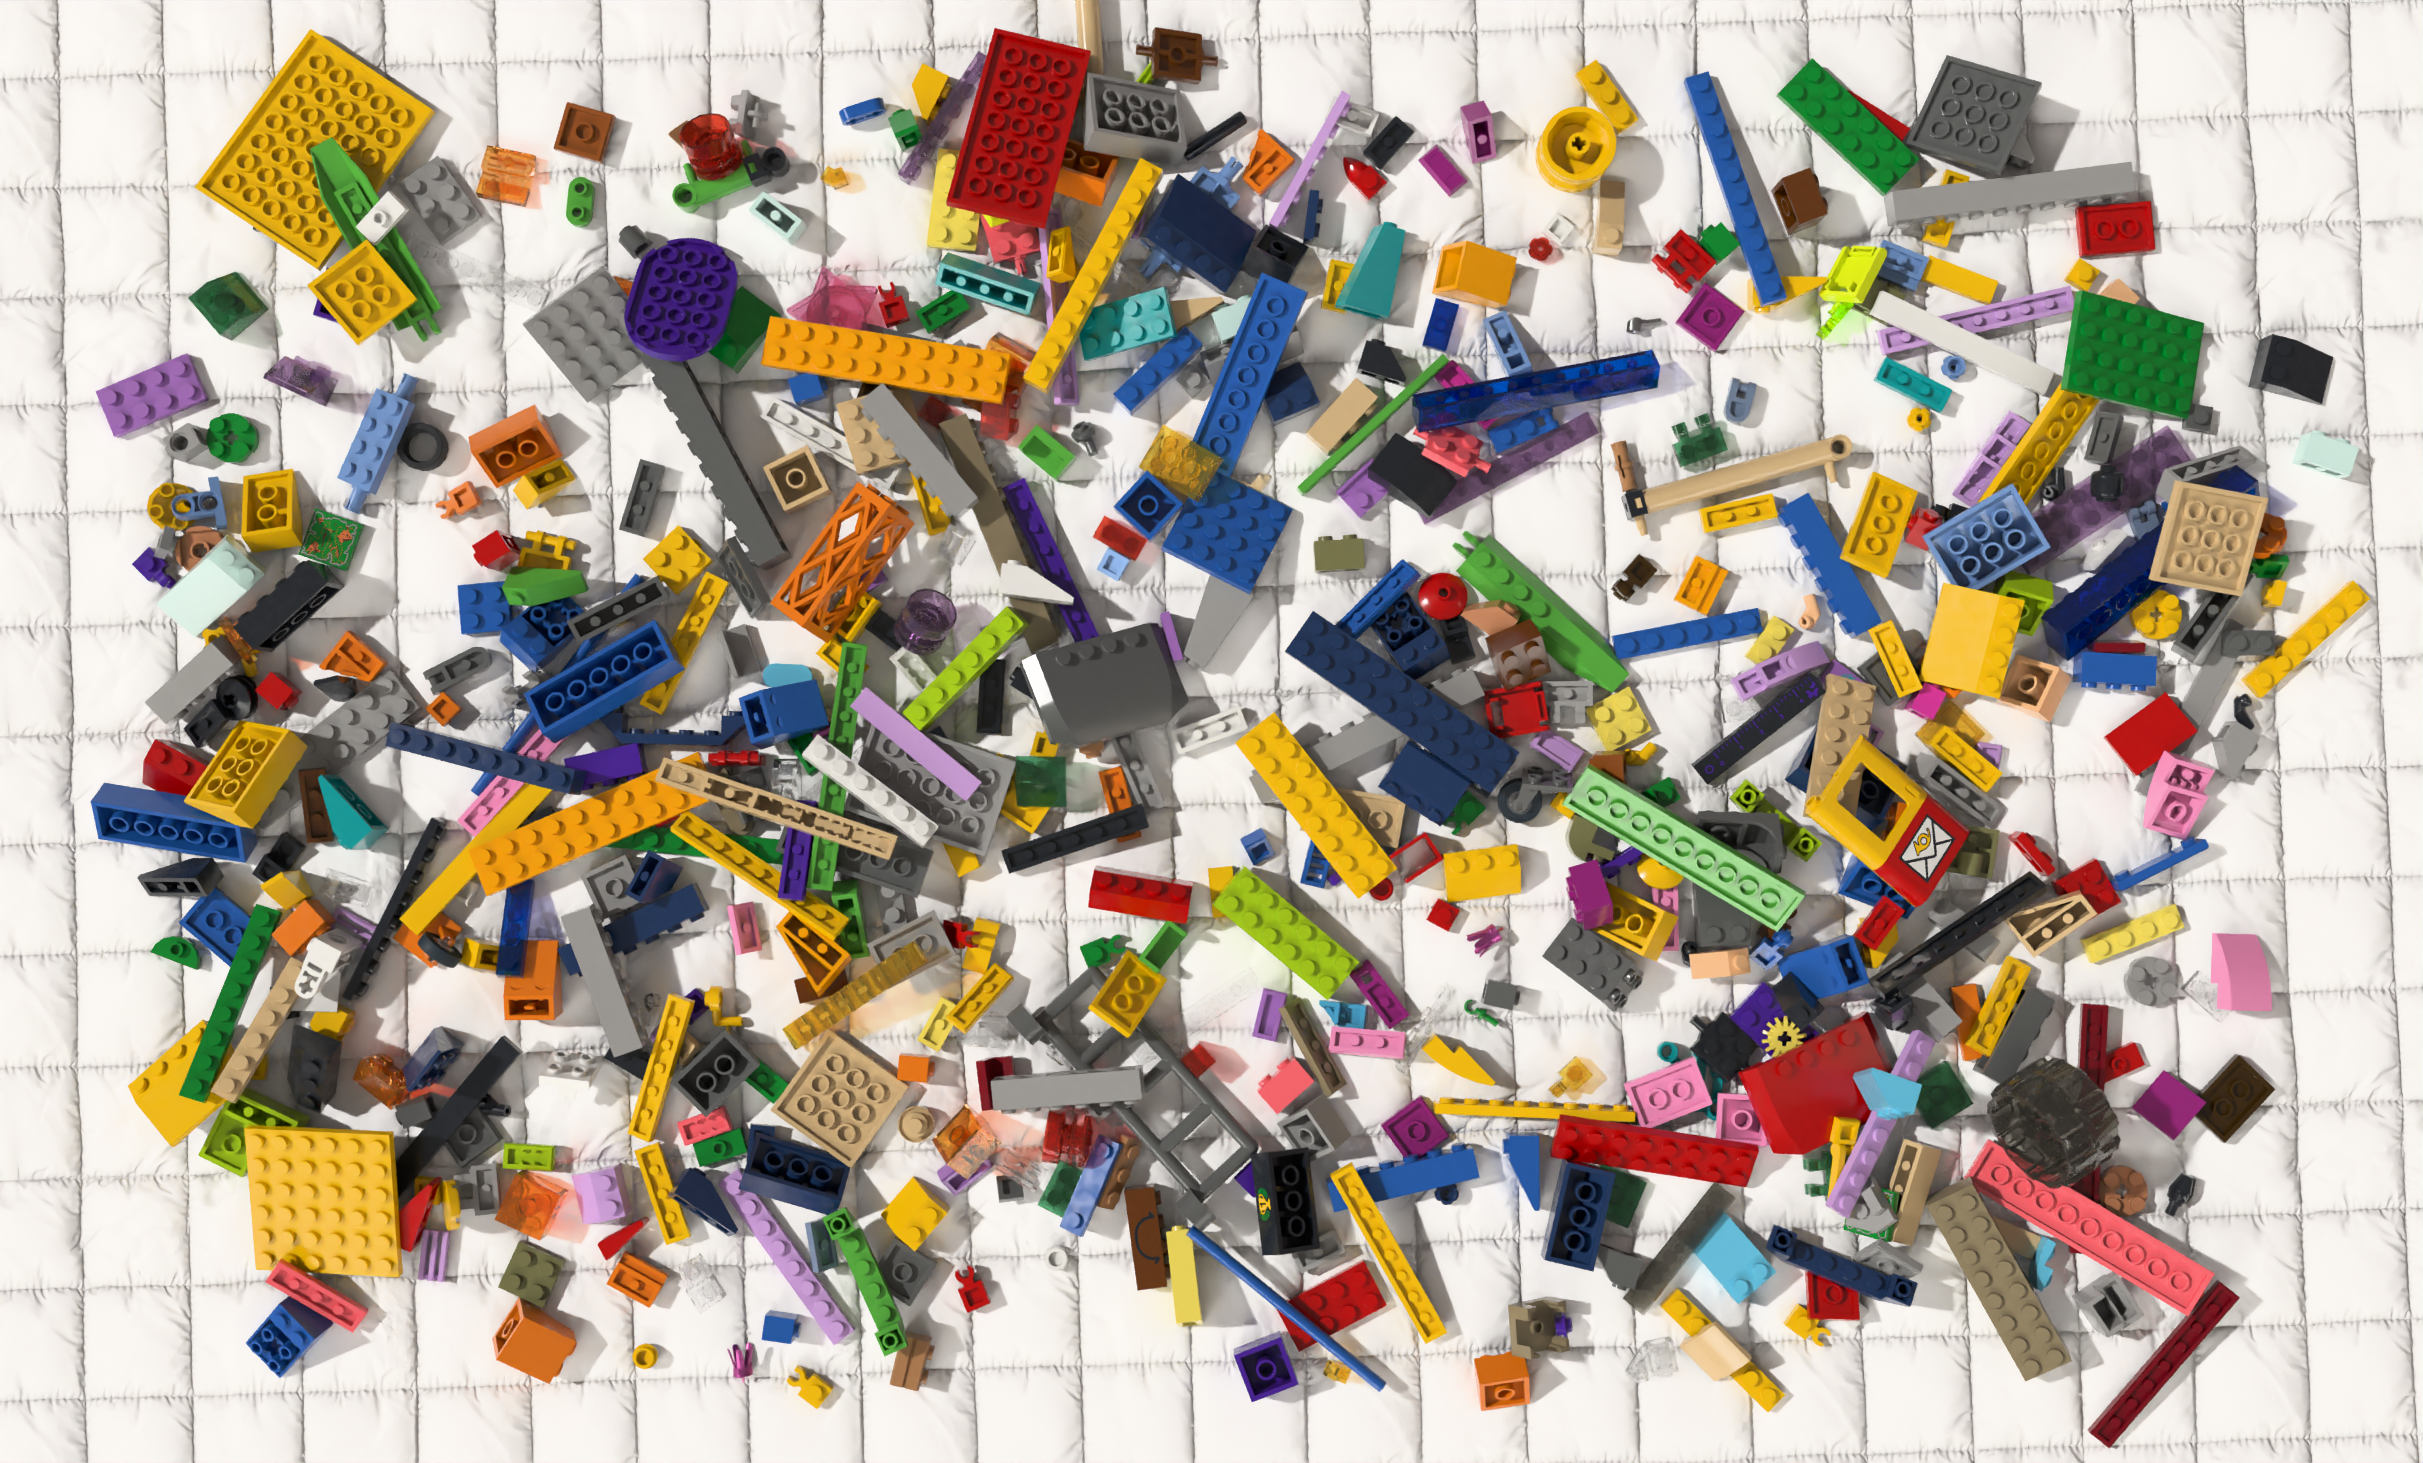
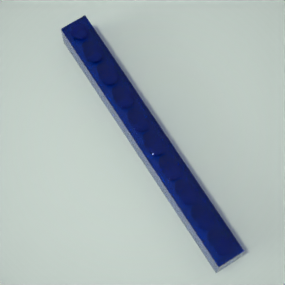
M1653 350L1413 394L1412 417L1418 433L1654 389L1658 388L1660 365Z

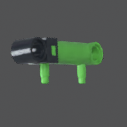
M743 140L740 143L745 157L742 158L743 162L698 180L691 164H684L683 167L689 184L681 183L677 185L673 190L672 198L683 212L694 213L700 206L752 185L756 188L771 182L769 174L773 177H783L790 169V161L783 150L778 147L766 149L761 158L758 152L753 153L748 141ZM774 158H781L780 165L777 167L770 166ZM685 194H692V199L688 203H682V197Z

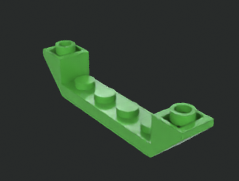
M846 1207L824 1216L822 1219L832 1241L838 1240L878 1329L874 1334L884 1357L907 1347L908 1342L902 1316L861 1225Z

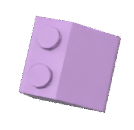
M621 1163L572 1175L583 1224L605 1222L625 1217L632 1212Z

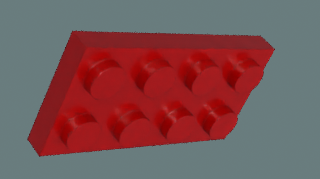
M1364 1260L1287 1299L1290 1304L1329 1336L1387 1306ZM1277 1309L1299 1352L1317 1343L1316 1340Z

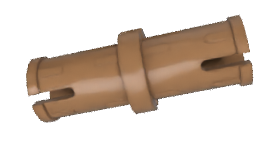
M1626 440L1610 445L1616 462L1614 469L1618 471L1623 489L1622 492L1638 489L1632 468L1634 467V462L1630 460Z

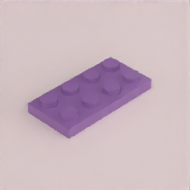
M187 353L95 391L113 436L117 438L209 400L192 357Z

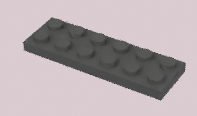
M786 826L783 828L775 850L784 854L788 829ZM897 839L891 858L887 860L839 844L835 871L918 898L934 851Z

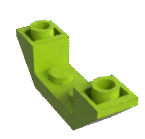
M1744 779L1729 799L1741 813L1763 812L1779 814L1780 824L1784 825L1783 844H1786L1789 852L1804 862H1808L1822 845V842L1804 827H1798L1764 799L1765 795Z

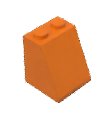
M520 1297L492 1338L497 1361L550 1384L553 1377H557L560 1374L564 1360L567 1356L573 1354L577 1346L573 1330Z

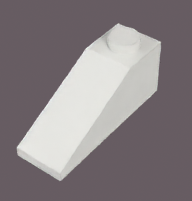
M1008 560L1007 563H1002L998 596L1073 606L1074 597L1029 567L1022 566L1023 562Z

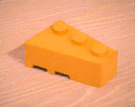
M790 911L776 926L818 997H820L852 960L850 954L832 939Z

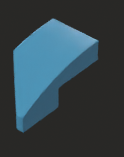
M1319 1000V1005L1324 1008L1335 1025L1365 1029L1368 1005Z

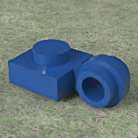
M1781 927L1778 932L1774 933L1772 937L1774 942L1764 937L1749 951V958L1766 971L1772 968L1784 957V951L1780 947L1787 948L1794 939L1791 931L1787 928L1783 929Z

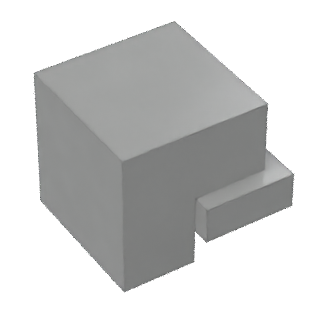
M2113 1271L2107 1275H2102L2072 1295V1298L2093 1329L2108 1338L2145 1315L2118 1274Z

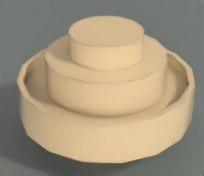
M920 1105L905 1109L898 1120V1130L901 1136L912 1143H920L927 1140L935 1128V1119L932 1112Z

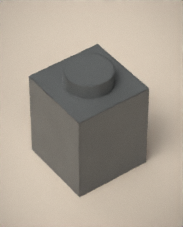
M1486 978L1481 1003L1513 1010V1006L1518 1005L1520 991L1517 990L1518 986L1515 984Z
M431 1092L395 1106L396 1119L400 1125H403L404 1129L431 1119L438 1112Z

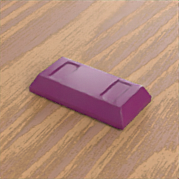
M1437 144L1418 159L1419 163L1449 198L1468 182Z

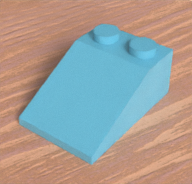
M1722 1209L1684 1240L1737 1304L1741 1303L1776 1273L1775 1269Z

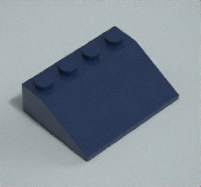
M1177 174L1138 237L1214 292L1225 294L1239 273L1257 230L1186 178Z
M1818 723L1794 759L1784 779L1804 793H1807ZM1877 747L1878 750H1880L1902 771H1906L1908 766L1904 765L1903 763H1901L1900 761L1893 758L1892 756H1890L1889 754H1887L1886 752L1882 751ZM1868 768L1862 774L1856 818L1872 831L1883 822L1896 793Z

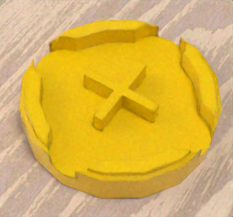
M453 1179L442 1182V1209L448 1231L457 1230L460 1227V1222H456V1218H460L461 1215L459 1192L457 1188H452L453 1185H456Z

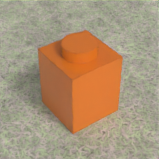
M901 1053L899 1055L897 1080L927 1083L930 1077H934L935 1062H931L932 1055Z

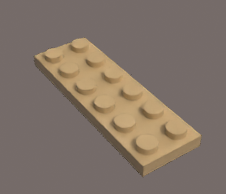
M1830 673L1825 677L1824 690L1826 692L1822 695L1805 804L1810 797L1822 794L1858 737L1862 735L1868 740L1876 686ZM1862 763L1858 764L1837 797L1838 803L1855 818L1864 767ZM1804 805L1803 816H1804V817H1807V818H1810V817L1805 813L1806 807H1805V805Z

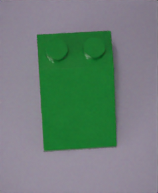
M741 286L736 292L725 333L719 343L708 353L739 374L766 338L770 316L781 318L782 315Z

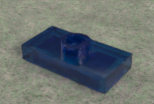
M1438 298L1435 299L1422 347L1446 353L1459 304Z

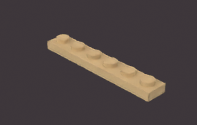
M293 957L289 959L211 1092L232 1103H237L300 997L295 991V982L301 972L303 962Z

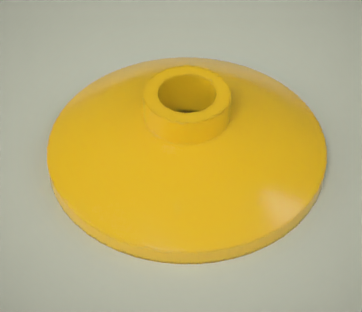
M1645 853L1640 855L1642 859L1637 862V872L1648 886L1666 890L1677 886L1684 879V876L1667 866L1660 865L1657 860Z

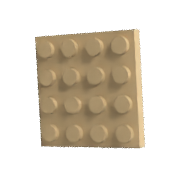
M2175 480L2149 579L2242 597L2269 498Z
M829 1028L770 1111L845 1165L852 1168L910 1085L903 1080H897L896 1075Z

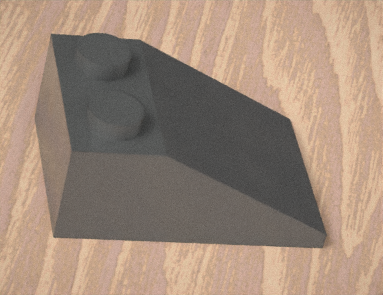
M1692 882L1694 933L1697 946L1751 945L1749 915Z

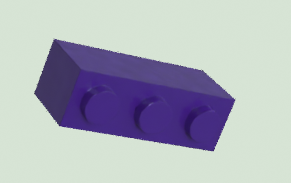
M639 743L564 759L565 766L587 771L582 791L594 789L593 784L602 783L603 787L618 784L617 779L626 777L627 781H631L642 776L641 774L648 773L643 744Z

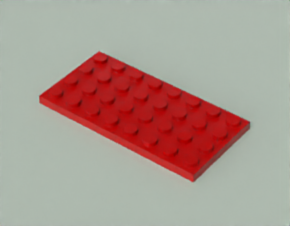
M994 28L946 200L947 206L1034 227L1046 228L1091 57L1090 50Z

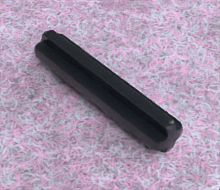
M1241 111L1237 112L1189 143L1183 154L1184 158L1190 161L1247 123L1244 114Z

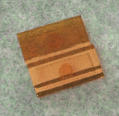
M487 145L481 163L483 172L476 190L477 197L526 207L535 172L536 155Z

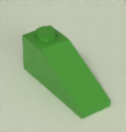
M512 566L502 589L509 605L535 606L585 593L589 587L583 572L579 570Z
M859 879L834 881L831 896L834 909L849 918L848 924L840 932L842 948L850 954L851 959L870 957Z

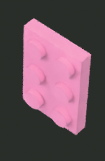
M1693 1056L1623 1083L1641 1127L1652 1128L1713 1104Z

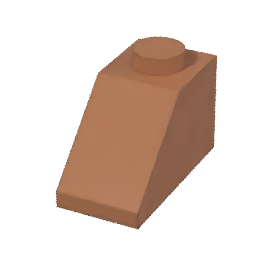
M1500 599L1467 604L1461 616L1491 636L1514 626L1522 613L1518 611V607L1509 601L1504 602Z

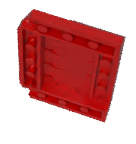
M1863 1011L1843 1021V1024L1765 1062H1758L1738 1072L1772 1152L1775 1154L1804 1155L1830 1142L1834 1117L1856 1118L1860 1121V1126L1866 1124L1872 1110L1869 1109L1853 1079L1855 1072L1875 1068L1891 1074L1893 1068L1868 1011Z

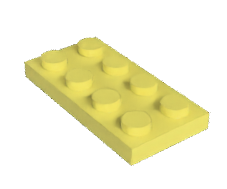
M938 148L927 247L976 253L981 214L946 205L960 151Z

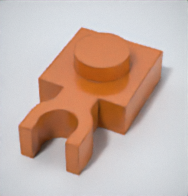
M466 481L447 492L450 500L440 501L435 506L436 508L446 506V513L440 517L447 520L454 515L455 511L458 515H464L481 505L482 501L473 483Z

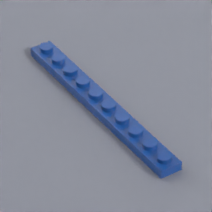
M1709 71L1687 77L1684 80V85L1760 305L1764 307L1784 301L1787 296Z

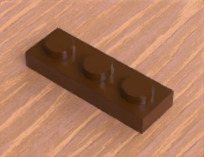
M326 767L299 769L298 775L307 843L333 841L334 832L318 781L320 775H327Z

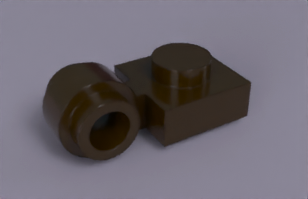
M1637 554L1622 571V574L1628 579L1622 580L1620 578L1611 587L1613 595L1617 599L1626 602L1635 593V590L1632 589L1633 585L1641 589L1657 572V569L1641 554Z

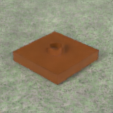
M567 102L553 149L561 153L603 164L616 120L615 115Z

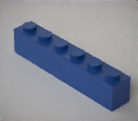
M1806 493L1777 510L1779 522L1784 528H1788L1792 535L1790 536L1791 543L1796 549H1800L1804 556L1802 558L1803 564L1807 570H1812L1816 577L1814 582L1820 592H1824L1828 598L1827 605L1833 614L1836 613L1841 621L1839 626L1842 632L1852 638L1881 623L1880 616L1849 562L1840 559L1842 550L1810 494Z
M1465 1142L1451 1145L1452 1149L1444 1151L1441 1148L1428 1150L1427 1155L1419 1158L1417 1154H1410L1404 1156L1402 1161L1393 1162V1160H1385L1379 1162L1377 1167L1369 1168L1368 1165L1356 1168L1375 1203L1480 1178L1473 1148L1470 1144L1466 1145ZM1327 1178L1326 1182L1333 1211L1347 1210L1348 1207L1333 1180Z

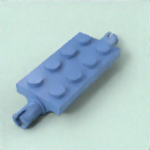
M1233 156L1219 173H1212L1202 166L1190 180L1192 184L1229 211L1241 199L1231 189L1230 182L1244 167L1240 161L1236 162L1237 159ZM1142 239L1140 240V243L1151 253L1137 269L1141 275H1145L1146 279L1149 280L1162 263L1169 266L1177 274L1182 270L1181 267Z
M403 373L396 393L390 394L376 388L337 476L338 479L351 484L353 488L346 506H344L345 509L360 514L367 495L371 493L376 495L416 406L410 398L419 379Z

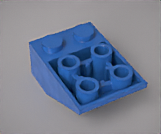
M570 597L529 606L501 629L499 641L529 670L532 669L536 673L553 661L575 638L567 621L585 611Z
M816 679L762 689L738 698L750 742L760 750L830 726Z
M1843 934L1786 955L1777 962L1782 978L1791 971L1817 1000L1869 983V978L1853 935Z
M288 1296L277 1305L245 1344L272 1372L281 1378L325 1335L334 1323Z

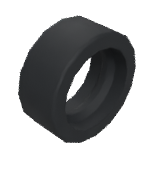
M422 422L407 426L397 446V453L400 459L409 467L420 471H431L441 466L446 460L449 451L448 441L444 433L436 427ZM418 433H428L436 441L437 448L435 454L427 461H417L409 453L410 441Z

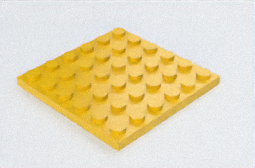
M248 1125L244 1128L256 1270L272 1271L282 1258L304 1272L384 1277H400L403 1274L393 1131Z

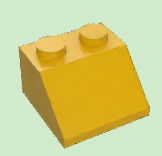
M913 1176L880 1215L895 1235L912 1250L916 1251L951 1208Z

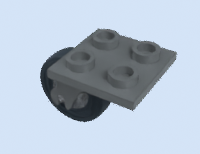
M1530 766L1528 769L1523 768L1522 778L1509 780L1501 787L1497 800L1500 812L1506 819L1515 823H1525L1534 819L1542 808V793L1540 790L1572 793V773H1568L1565 769L1546 771L1537 766Z

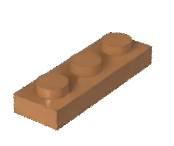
M1121 1135L1119 1143L1123 1144L1099 1199L1098 1207L1110 1210L1115 1209L1143 1144L1138 1138Z

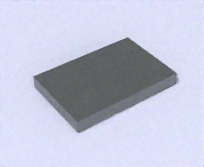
M733 536L726 540L716 554V557L748 615L753 619L764 611L771 602V599L736 536Z

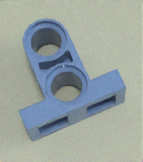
M218 476L208 477L210 491L181 494L176 496L171 502L173 515L181 521L215 517L217 530L228 529ZM207 499H213L218 505L216 508L208 510L203 507V502ZM186 502L191 506V509L187 513H180L176 510V507L179 503Z

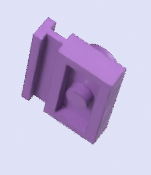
M1373 459L1367 462L1336 491V494L1341 497L1359 519L1388 493L1386 488L1368 478V467L1374 461Z

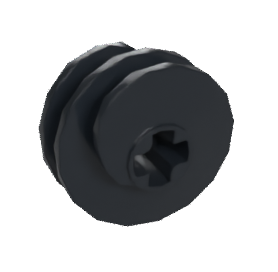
M243 674L235 675L222 680V683L218 686L216 698L220 699L232 716L230 720L239 721L247 719L255 714L258 708V696L255 691L257 687L251 677Z

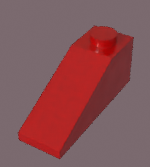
M437 1176L399 1211L401 1249L411 1252L420 1244L423 1230L426 1228L442 1177Z

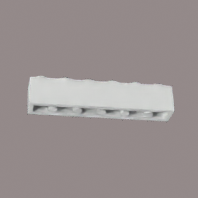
M818 734L802 753V757L921 848L927 844L937 831L939 826Z

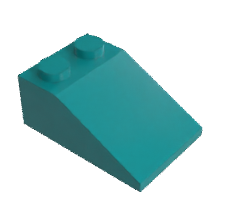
M320 775L318 777L333 832L338 836L337 841L346 850L369 849L389 830L340 775Z

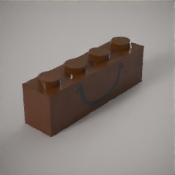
M1154 1183L1125 1187L1124 1194L1137 1291L1167 1287V1279H1171L1170 1264H1165L1164 1254H1168L1167 1239H1162L1161 1230L1165 1229L1163 1214H1158L1157 1205L1162 1204L1160 1189L1155 1190Z

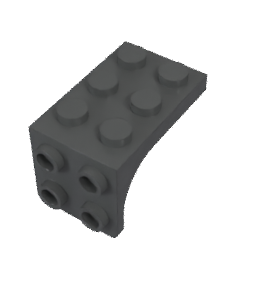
M1698 811L1694 826L1733 849L1753 852L1764 861L1767 869L1775 874L1781 873L1782 860L1787 857V846L1782 842L1784 825L1780 824L1779 814Z
M1574 918L1568 921L1542 955L1545 960L1591 993L1613 1012L1624 1007L1628 1000L1627 996L1632 990H1636L1643 981L1644 973L1634 962L1589 929L1584 931L1583 925L1577 923Z

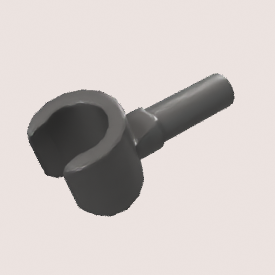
M1635 317L1627 322L1626 332L1640 333L1641 326L1661 324V318L1642 320Z

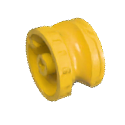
M1575 106L1558 112L1546 125L1536 147L1535 161L1539 174L1545 182L1559 191L1576 193L1591 188L1602 178L1614 158L1616 151L1615 132L1608 119L1592 108Z

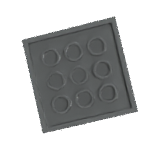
M1946 55L1908 137L1906 146L2001 176L2039 95L2042 82Z

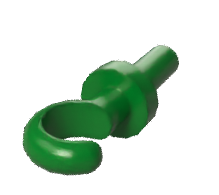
M1470 999L1465 1002L1464 1009L1468 1014H1478L1479 1020L1483 1018L1493 1026H1497L1499 1021L1486 1013L1487 1009L1481 1010L1477 1007L1475 1011H1469L1467 1004L1473 1000Z

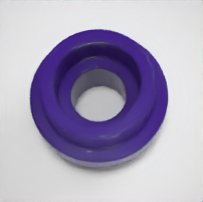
M1562 1312L1561 1315L1555 1316L1557 1336L1568 1338V1333L1573 1332L1571 1317H1567L1566 1313Z

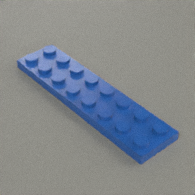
M1261 273L1185 458L1225 476L1232 477L1309 292Z

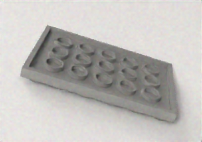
M871 724L858 765L939 826L930 839L986 857L1017 762L920 730L982 781L968 801H965ZM848 793L844 810L891 825Z

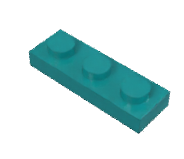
M1888 357L1883 359L1873 381L1937 413L1943 411L1952 392V389Z

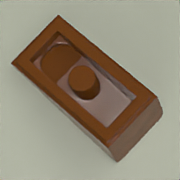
M845 968L820 997H818L807 977L794 980L800 1004L851 991Z

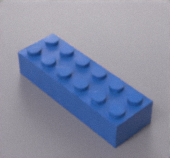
M654 619L524 693V696L542 734L553 743H557L682 672L685 668L667 631Z
M104 782L90 801L98 839L242 863H246L258 844L255 827L251 829L238 826L192 807L184 802L187 797L185 795Z

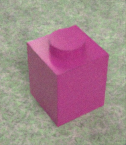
M1921 682L1923 688L1911 694L1904 710L1926 721L1933 720L1947 693L1941 691V686L1938 684Z

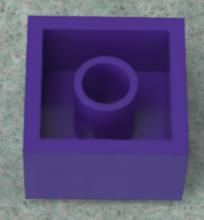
M1280 1331L1233 1349L1236 1363L1251 1402L1299 1385L1297 1374Z

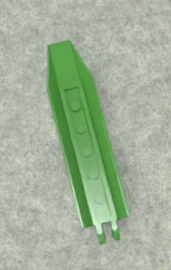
M331 137L312 147L310 152L321 199L352 251L367 239L356 226L379 202L380 198L366 174ZM394 226L378 245L373 246L418 301L394 318L392 322L398 331L413 326L424 343L428 340V335L419 322L427 319L435 334L442 333L438 322L433 317L442 307L396 226Z
M1465 531L1462 534L1464 539L1476 549L1470 555L1461 544L1455 542L1452 545L1453 549L1465 559L1456 572L1489 601L1502 599L1504 602L1509 601L1516 605L1519 609L1518 611L1522 613L1516 624L1531 619L1542 636L1546 652L1563 668L1588 681H1593L1594 684L1613 693L1629 673L1602 636L1490 535L1480 543L1472 534Z

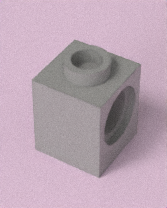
M186 423L163 438L167 445L165 450L173 460L176 459L185 463L208 449L207 441L198 426ZM187 439L188 445L182 450L181 444Z

